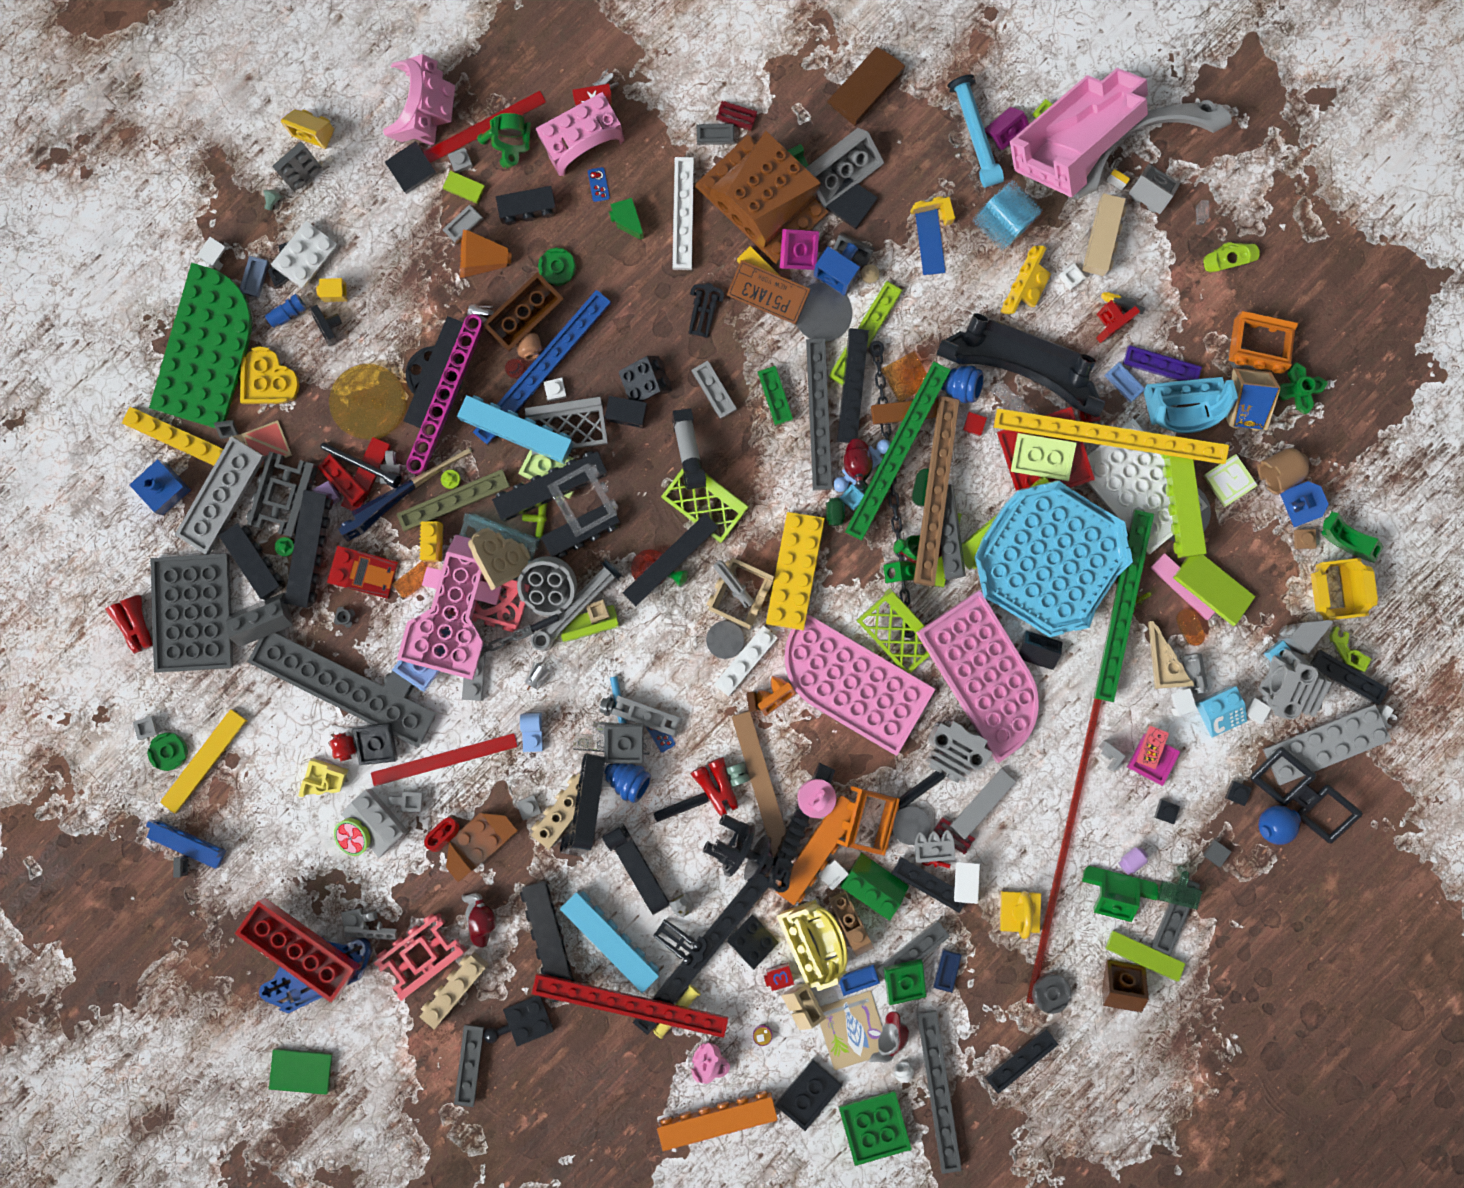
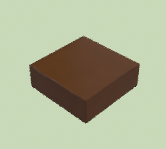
M757 691L748 692L746 694L748 710L750 712L758 711Z

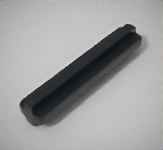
M935 771L899 797V809L906 807L945 778L944 773Z
M704 792L654 812L655 820L660 822L708 803L709 798Z

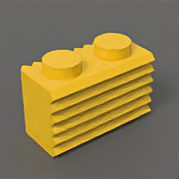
M422 521L420 523L421 537L419 539L421 541L419 543L421 545L419 547L421 549L419 550V559L424 562H442L443 524L440 522Z

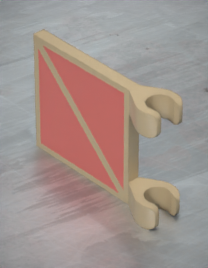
M278 420L246 433L233 436L264 456L268 455L270 451L285 456L284 459L292 456Z

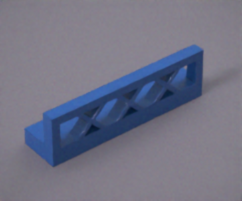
M158 819L148 821L146 827L150 828L146 838L215 869L219 868L227 851Z

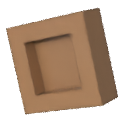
M1316 529L1294 530V549H1316Z

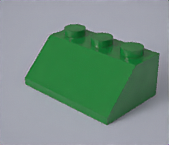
M860 853L849 869L848 875L839 884L845 891L889 921L900 907L909 888L908 884L863 853Z

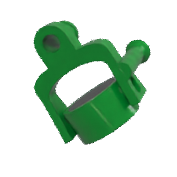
M499 114L490 120V129L484 134L478 135V141L480 144L485 145L491 138L492 147L502 151L500 165L503 168L506 167V169L513 167L519 161V154L529 150L531 123H525V118L519 114ZM498 135L503 137L522 136L523 145L506 144L499 140Z

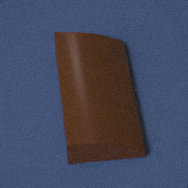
M875 47L829 98L827 103L851 124L856 126L903 74L905 65L886 51Z

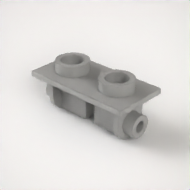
M1202 653L1183 656L1185 672L1194 683V686H1188L1192 694L1208 692Z

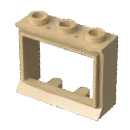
M732 557L731 561L727 560L726 565L733 574L736 568L739 567L763 578V584L745 622L717 610L728 587L722 578H719L715 585L717 589L715 595H711L707 602L708 610L751 631L774 582V576Z

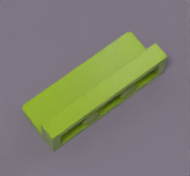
M614 605L607 606L610 615L609 619L593 625L588 612L579 614L562 631V641L566 643L620 627Z

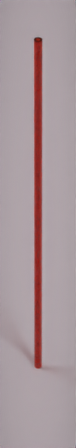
M1094 698L1027 994L1026 1003L1034 1004L1032 991L1042 969L1102 702L1100 699Z

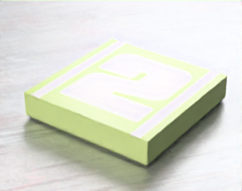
M1237 454L1227 459L1226 464H1220L1203 475L1224 507L1258 486Z

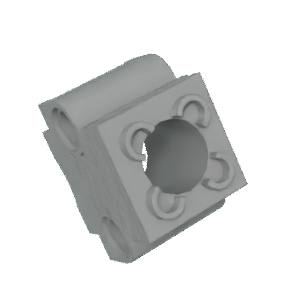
M1285 649L1281 657L1273 656L1269 672L1262 680L1258 690L1264 694L1261 700L1272 708L1275 716L1295 719L1303 712L1305 715L1310 714L1312 717H1315L1322 707L1326 694L1330 691L1332 682L1316 667L1312 666L1300 653Z
M948 721L946 725L935 723L928 737L929 744L937 749L939 753L931 751L930 755L935 757V760L927 758L926 761L930 763L928 767L940 773L942 771L946 772L945 777L958 783L959 781L965 782L967 779L961 776V773L970 774V771L964 768L965 766L976 770L982 769L993 752L984 748L988 742L986 739L970 734L963 726L954 721ZM939 735H942L944 737V741L942 744L939 745L937 742V737ZM976 754L977 761L973 764L971 758Z

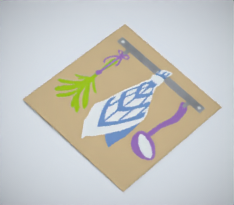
M871 991L820 1006L826 1018L820 1023L834 1071L867 1061L873 1053L879 1052L878 1039L882 1032V1025Z

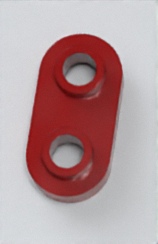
M449 817L443 819L425 837V847L432 852L440 851L457 835L459 831L458 822Z

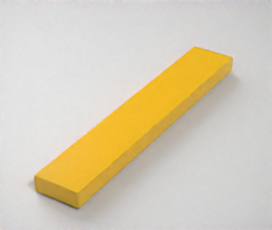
M230 709L160 803L174 814H177L248 720L234 709Z

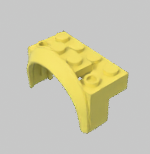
M816 900L782 911L777 915V918L805 983H808L810 988L817 987L818 991L837 985L847 973L848 954L844 935L836 919L829 911L818 905ZM808 928H809V930L811 931V933H812V935H813V937H814V939H815V941H816V944H817L818 949H819L820 956H819V954H818V952H817V950H816V947H815V945H814V943H813V941H812V938H811V936H810V934H809ZM837 955L835 958L824 960L825 958Z

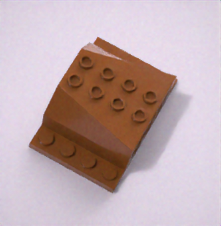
M766 130L757 143L747 135L695 185L775 264L781 258L783 229L811 231L828 215V211L815 199L821 183Z

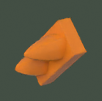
M772 676L771 688L773 694L758 690L757 706L765 716L796 695L789 682L787 683L779 677Z

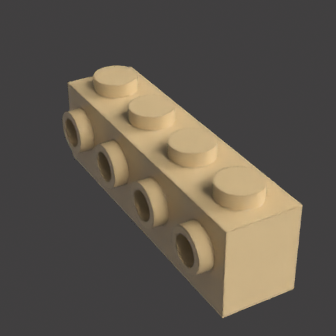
M1105 193L1100 197L1082 271L1104 276L1108 271H1111L1114 260L1111 259L1112 254L1116 252L1118 246L1116 237L1120 235L1122 230L1120 220L1121 217H1124L1127 206L1124 205L1125 198Z
M580 773L571 776L567 782L569 784L568 788L565 791L562 789L555 797L557 802L554 806L550 804L543 813L545 815L542 821L538 820L531 828L534 831L531 836L548 850L553 847L573 821Z
M476 952L470 956L466 954L459 963L461 965L458 971L453 970L446 978L449 982L445 987L441 985L434 993L436 996L432 1002L428 1000L421 1008L423 1013L419 1017L433 1029L441 1023L489 965Z

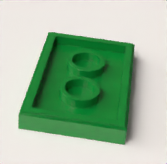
M274 1048L272 1051L268 1090L327 1095L329 1093L333 1053Z

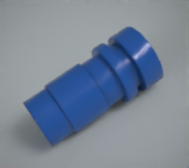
M298 294L292 295L291 299H286L284 304L279 305L265 315L273 328L278 325L282 326L291 320L292 316H297L299 312L302 313L307 310L305 303Z

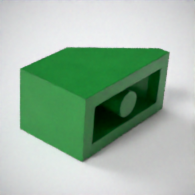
M629 198L610 204L612 211H609L611 222H616L617 228L640 240L644 239L633 199Z

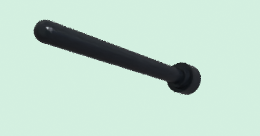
M321 443L320 445L322 450L383 478L387 485L393 488H397L402 480V475L395 471L386 472L327 443Z

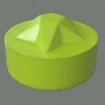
M447 470L441 476V483L447 489H456L461 483V477L456 471Z

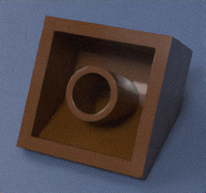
M1107 960L1102 985L1103 1006L1142 1013L1149 1000L1146 968L1140 965Z

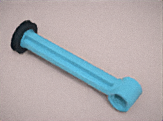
M968 74L952 80L948 83L947 87L950 88V93L956 92L981 167L979 171L980 180L983 187L986 188L1002 183L1004 176L1001 166L995 163L970 87L976 82L973 79L974 75Z

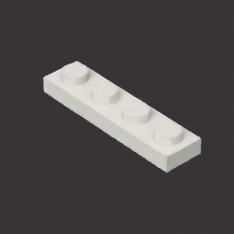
M762 626L714 685L729 697L778 637L765 626Z

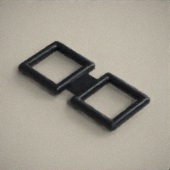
M1279 747L1250 775L1251 781L1282 806H1287L1294 799L1302 806L1297 811L1301 821L1327 843L1332 844L1362 817V811L1330 785H1325L1318 792L1314 790L1309 784L1316 778V774L1285 748ZM1281 757L1285 758L1306 776L1285 797L1260 778ZM1327 794L1352 813L1331 834L1327 833L1306 815Z

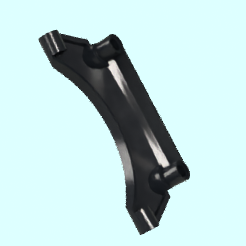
M979 313L972 315L965 333L959 331L945 340L942 339L936 356L957 364L992 366L1029 378L1056 393L1073 408L1095 417L1101 415L1105 405V401L1100 400L1094 383L1089 381L1090 373L1096 363L1093 357L995 321Z

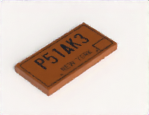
M741 260L727 296L796 325L811 289Z

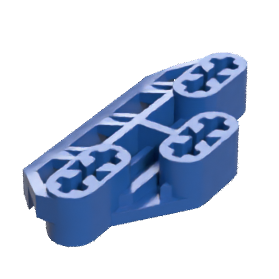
M357 938L347 944L327 941L343 953L357 946H362V949L347 955L357 963L363 961L362 956L365 957L361 970L356 971L347 985L360 980L363 977L373 951L369 940ZM279 967L273 979L264 983L259 988V996L265 1002L281 1007L278 1010L285 1013H291L322 998L321 995L312 989L303 993L302 989L308 986L282 967ZM285 980H291V983L281 986L274 991H268V988H272ZM290 991L294 1002L291 1003L290 1000L284 1003L280 1002L279 1000L287 997V992Z

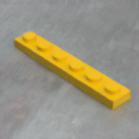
M130 406L122 421V424L213 466L224 450Z

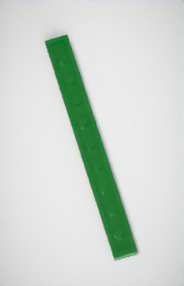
M933 361L845 533L863 541L951 369Z
M1133 510L1127 538L1133 562L1119 576L1093 697L1095 699L1114 702L1153 523V513Z

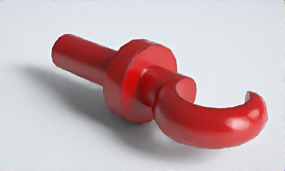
M932 861L928 864L921 862L924 866L934 864L936 868L937 866H942L950 869L951 864L942 861Z

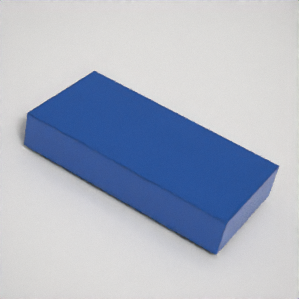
M874 964L850 971L839 981L843 996L880 984Z

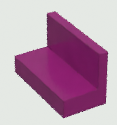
M1010 106L984 130L987 135L993 137L997 148L1003 150L1016 135L1029 125L1024 111Z

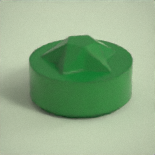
M282 537L276 541L275 551L277 554L283 557H289L293 554L294 541L292 539Z

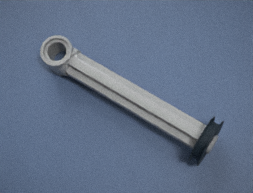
M606 559L603 563L600 562L604 568L574 597L572 603L562 613L558 614L560 621L533 634L531 644L536 650L547 651L551 649L555 638L614 578L618 580L621 576L624 578L612 562L609 563ZM541 636L546 638L544 646H540L538 643Z

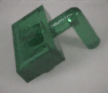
M1179 865L1177 867V872L1181 875L1179 884L1162 880L1157 899L1197 910L1202 890L1187 886L1189 872L1182 865Z

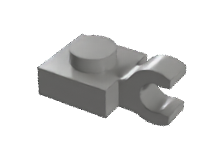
M385 451L386 465H381L380 469L386 472L395 471L401 474V465H396V452ZM380 477V484H387L384 481V479Z
M403 791L402 797H388V804L401 805V811L422 812L423 792Z
M362 908L341 912L344 930L345 926L361 927L362 921L369 922L378 919L377 911L363 913Z

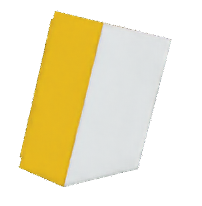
M1113 169L1106 181L1123 190L1130 178Z

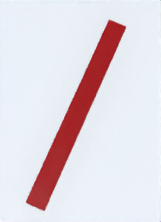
M538 91L423 151L428 161L432 163L476 140L479 134H484L490 129V120L495 116L503 113L523 115L546 103L541 92Z
M515 734L505 735L371 772L373 785L378 786L516 748L518 746Z

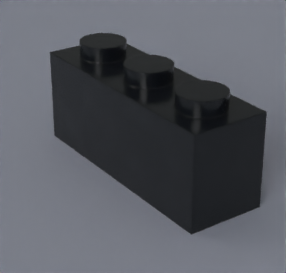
M552 186L496 196L499 218L502 224L513 225L516 221H533L537 217L549 218L553 214H558Z

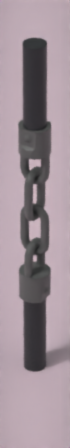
M557 614L552 615L532 625H526L514 631L508 637L498 638L489 642L487 646L482 648L480 657H483L484 653L488 651H496L504 647L508 642L526 638L534 634L535 631L560 621ZM522 632L523 635L518 637L516 633ZM500 641L502 645L493 648L492 644Z

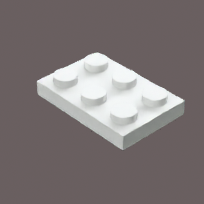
M305 221L271 263V266L304 289L338 245L309 222Z

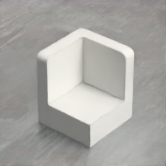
M209 237L197 256L219 271L223 264L218 260L226 247Z
M1190 688L1181 689V691L1171 694L1175 708L1171 709L1173 716H1181L1197 711Z
M834 858L818 873V876L831 890H834L848 875V872Z

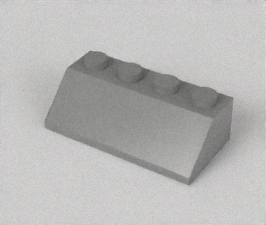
M857 128L807 166L806 169L821 183L816 199L826 208L829 203L883 165L884 161L870 134L863 129ZM846 178L853 180L851 184L833 197Z

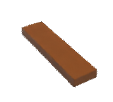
M936 398L926 419L936 418L939 398ZM912 401L872 405L873 425L902 422Z

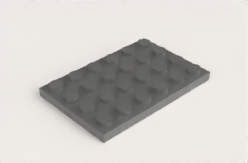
M229 554L150 558L154 673L233 668L232 640L228 636L225 622L231 615Z

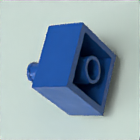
M848 243L842 254H839L828 246L816 263L813 276L845 296L859 273L860 267L851 261L858 248Z
M159 459L129 484L149 508L159 515L166 514L191 491L166 462Z

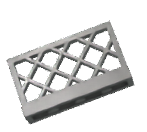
M601 397L525 408L527 418L543 422L557 434H560V431L567 423L574 428L570 439H572L577 431L585 436L581 443L576 444L573 442L572 449L608 444ZM599 411L600 418L596 424L587 419L591 412ZM573 415L583 418L577 427L569 422ZM554 418H560L564 421L558 430L550 425ZM585 421L593 426L588 434L579 429ZM595 429H598L602 432L603 440L595 441L590 436ZM532 451V455H539V453Z

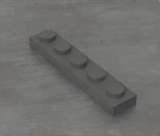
M951 484L948 485L940 541L945 579L948 581L966 576L954 486Z

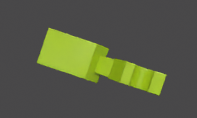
M1337 626L1333 627L1329 634V639L1343 659V663L1359 672H1365L1371 658L1357 650H1350L1347 646L1349 633L1343 632L1342 636L1339 637L1338 631L1340 628ZM1351 655L1356 656L1354 663L1351 661Z

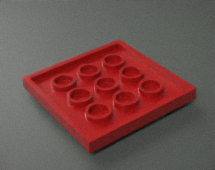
M1071 406L1044 415L1076 421ZM1005 429L997 431L1016 491L1029 488L1041 478V476L1011 472L1018 433L1076 442L1069 481L1045 477L1049 482L1058 480L1067 487L1072 488L1095 480L1083 442Z

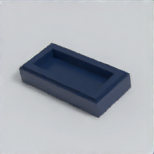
M942 949L933 988L953 993L962 954Z

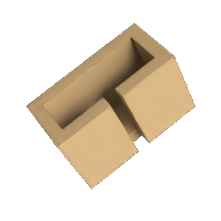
M808 983L794 985L781 995L789 1011L794 1012L791 1015L799 1030L813 1029L826 1019Z

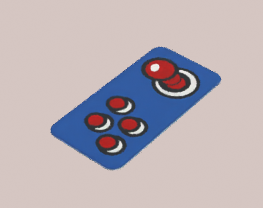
M604 168L588 170L593 201L608 200L609 192Z
M646 727L660 752L663 753L675 746V741L671 735Z

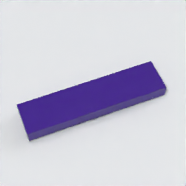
M1131 345L1127 347L1123 360V365L1176 381L1197 380L1202 369L1201 366Z

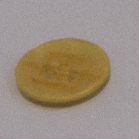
M360 364L347 369L337 378L330 392L329 407L335 423L344 432L355 438L371 440L372 437L377 439L389 434L398 426L405 413L406 395L399 379L388 369L375 364Z

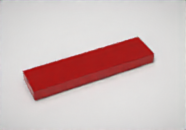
M372 437L362 460L380 469L385 460V451H389L391 445ZM358 467L354 478L368 494L356 506L351 505L344 497L340 506L351 511L363 506L377 476Z

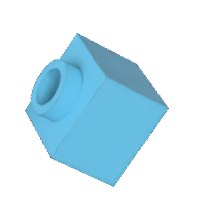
M1283 640L1276 642L1264 654L1271 662L1274 655L1281 657V651L1284 652L1285 649H1291Z

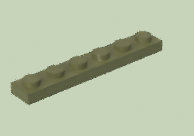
M503 469L399 512L397 517L403 531L407 532L421 526L420 523L422 521H433L511 487Z

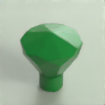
M673 571L668 577L672 578L676 585L681 588L687 581L688 571Z

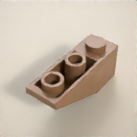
M844 891L828 899L856 957L874 949L847 892Z

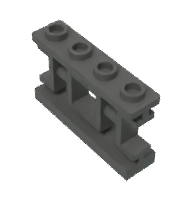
M270 451L263 462L265 467L263 473L258 478L259 487L252 497L253 506L247 513V524L263 529L265 520L280 524L279 534L295 538L303 490H312L318 468L317 465L300 460L297 469L284 466L282 464L285 456ZM275 467L284 470L282 480L272 478ZM292 473L302 475L299 486L289 483ZM276 484L291 488L286 506L271 502ZM263 504L273 506L270 517L260 514ZM281 509L291 511L288 522L278 519Z

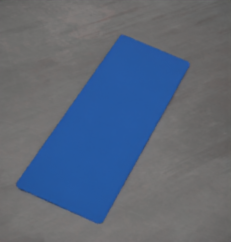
M934 209L917 213L915 215L923 275L945 273L938 210Z

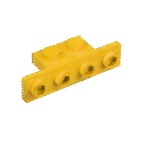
M1044 245L1033 246L1029 250L1028 256L1020 268L1015 282L1011 286V291L1003 302L1001 313L1014 314L1021 300L1030 307L1036 306L1051 276V273L1039 264L1046 251Z

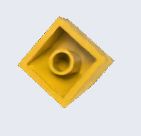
M294 109L281 119L282 125L292 137L323 149L327 148L334 132L330 120L323 116L315 117L311 112L304 109L302 111Z

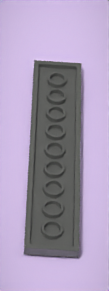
M273 633L259 639L247 661L372 725L391 723L394 736L420 748L437 714L408 698H402L383 688L384 686L278 633Z

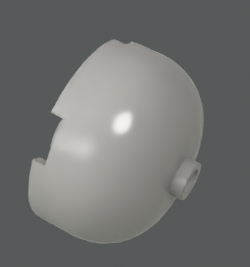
M552 556L539 557L528 563L521 572L517 582L518 595L522 602L524 601L528 607L533 609L534 613L552 616L562 613L572 603L577 592V579L572 568L563 560ZM524 583L531 585L528 594L525 592Z

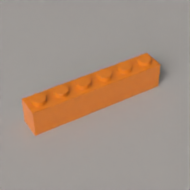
M841 794L836 799L832 812L823 818L794 860L789 888L782 893L776 892L793 905L803 900L806 895L804 891L807 886L811 887L817 879L815 875L818 870L822 871L828 863L826 859L829 854L833 855L839 847L836 843L837 839L840 840L841 837L844 839L847 836L848 830L842 828V823L844 821H851L853 811L847 809V804L851 801Z
M761 1091L756 1093L754 1097H739L736 1099V1102L729 1103L724 1101L717 1104V1107L710 1108L706 1106L698 1109V1112L695 1113L688 1111L681 1113L680 1117L673 1119L672 1117L662 1118L657 1124V1131L662 1150L667 1151L778 1121L772 1093Z

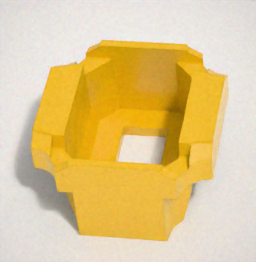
M1361 558L1316 564L1315 572L1311 573L1315 610L1322 615L1323 621L1369 616V610L1377 605L1378 596L1374 571L1372 567L1364 565L1361 562ZM1338 566L1343 608L1330 609L1327 575L1325 574L1328 567Z

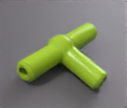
M547 503L539 506L538 515H522L523 521L537 522L535 535L537 538L543 536L544 524L547 520Z

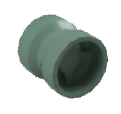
M744 762L726 768L727 773L731 776L730 782L732 787L750 781L749 775L745 772L746 766Z

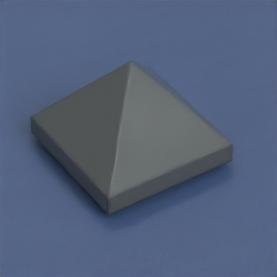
M234 420L214 423L220 439L239 435Z

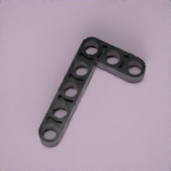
M585 753L583 756L571 832L562 837L560 853L581 856L589 852L593 846L605 767L604 756Z
M621 823L607 831L602 836L605 845L610 851L615 850L652 915L670 906L669 900L625 825Z

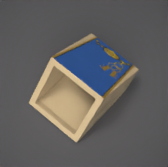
M1233 368L1231 380L1234 382L1238 399L1228 417H1226L1229 426L1236 429L1242 427L1250 428L1255 431H1260L1261 429L1268 430L1280 392V386L1272 372Z

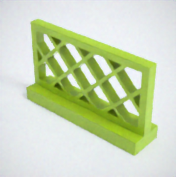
M682 468L661 498L694 523L699 520L698 513L709 512L710 519L713 521L712 511L722 510L724 521L716 522L715 524H724L725 532L721 537L714 532L711 534L713 538L722 543L748 510L749 506L706 473L707 497L696 498L695 489H692L693 498L683 500L682 488H685V486H681L680 481L684 474ZM679 489L680 500L672 501L667 497L671 490ZM718 497L721 500L722 508L711 509L710 498ZM707 499L709 510L698 511L697 500ZM694 500L695 512L688 513L684 510V502ZM733 509L738 515L734 520L726 521L725 510Z
M888 588L884 592L885 594L857 618L856 621L902 670L911 673L930 656L928 651L924 654H917V644L923 643L918 640L916 632L925 625L895 592ZM886 601L890 605V612L879 613V606ZM868 616H876L875 626H867L863 620ZM879 616H888L889 626H878ZM892 617H901L903 619L902 627H893ZM878 630H888V640L879 639L877 637ZM891 630H902L901 640H891ZM905 630L914 631L915 640H904ZM890 643H901L900 653H892L890 651ZM904 644H914V653H903ZM903 657H913V664L906 668L902 664Z

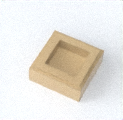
M604 599L591 603L586 607L592 625L610 618Z

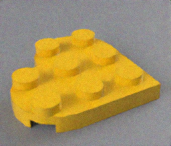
M265 347L252 348V351L248 352L246 357H243L241 363L240 403L283 404L295 400L300 386L297 374L286 366H281L278 355Z

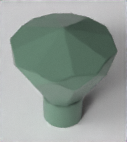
M264 190L266 200L264 208L272 211L273 205L282 196L275 190Z

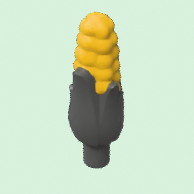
M1103 292L1101 294V298L1104 301L1109 302L1112 300L1125 313L1135 306L1139 309V314L1142 315L1145 311V307L1137 305V301L1133 298L1110 292Z

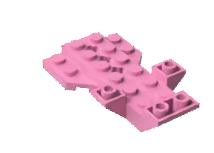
M455 535L447 550L442 570L426 568L422 586L436 589L433 604L425 613L407 622L397 660L474 680L484 644L471 620L476 601L479 600L497 605L502 587L499 586L491 590L488 583L482 581L484 575L468 545L471 538ZM452 608H454L456 615L450 619V615H447L448 610L452 611ZM449 627L451 634L445 638L442 630ZM444 646L445 654L439 656L437 649Z

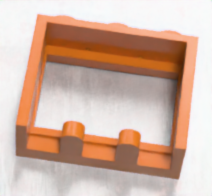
M1242 311L1234 319L1228 361L1235 362L1237 365H1250L1255 369H1268L1274 373H1284L1292 366L1294 336L1298 323ZM1244 323L1250 324L1251 328H1257L1258 326L1269 328L1270 332L1284 331L1285 339L1282 357L1241 349Z
M851 786L850 790L858 792L855 803L849 802L847 804V809L853 811L850 822L844 821L842 823V828L848 830L846 840L837 839L836 843L845 847L885 856L889 846L891 831L894 828V819L899 809L900 799ZM867 796L886 801L874 847L855 843Z

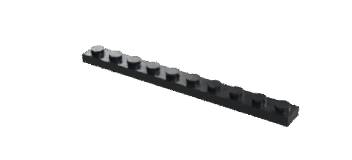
M758 874L752 881H747L702 936L707 942L703 961L698 962L690 970L684 969L679 964L651 999L674 1004L767 890L768 878L765 875ZM700 942V949H695L693 947L692 950H694L695 952H699L703 946L702 942ZM688 953L687 956H690L692 961L686 965H690L694 960L693 955ZM638 1018L633 1020V1024L646 1035L657 1024L656 1022Z

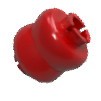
M346 732L333 735L335 739L329 742L332 749V757L334 759L339 758L340 762L352 759L351 755L356 753L353 736H346Z

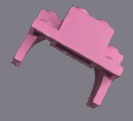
M421 54L392 63L391 68L400 69L406 72V76L410 77V88L406 105L400 117L395 123L383 129L385 136L399 142L417 139L432 145L435 144L437 126L451 122L455 85L442 79L443 71L437 69L438 61Z

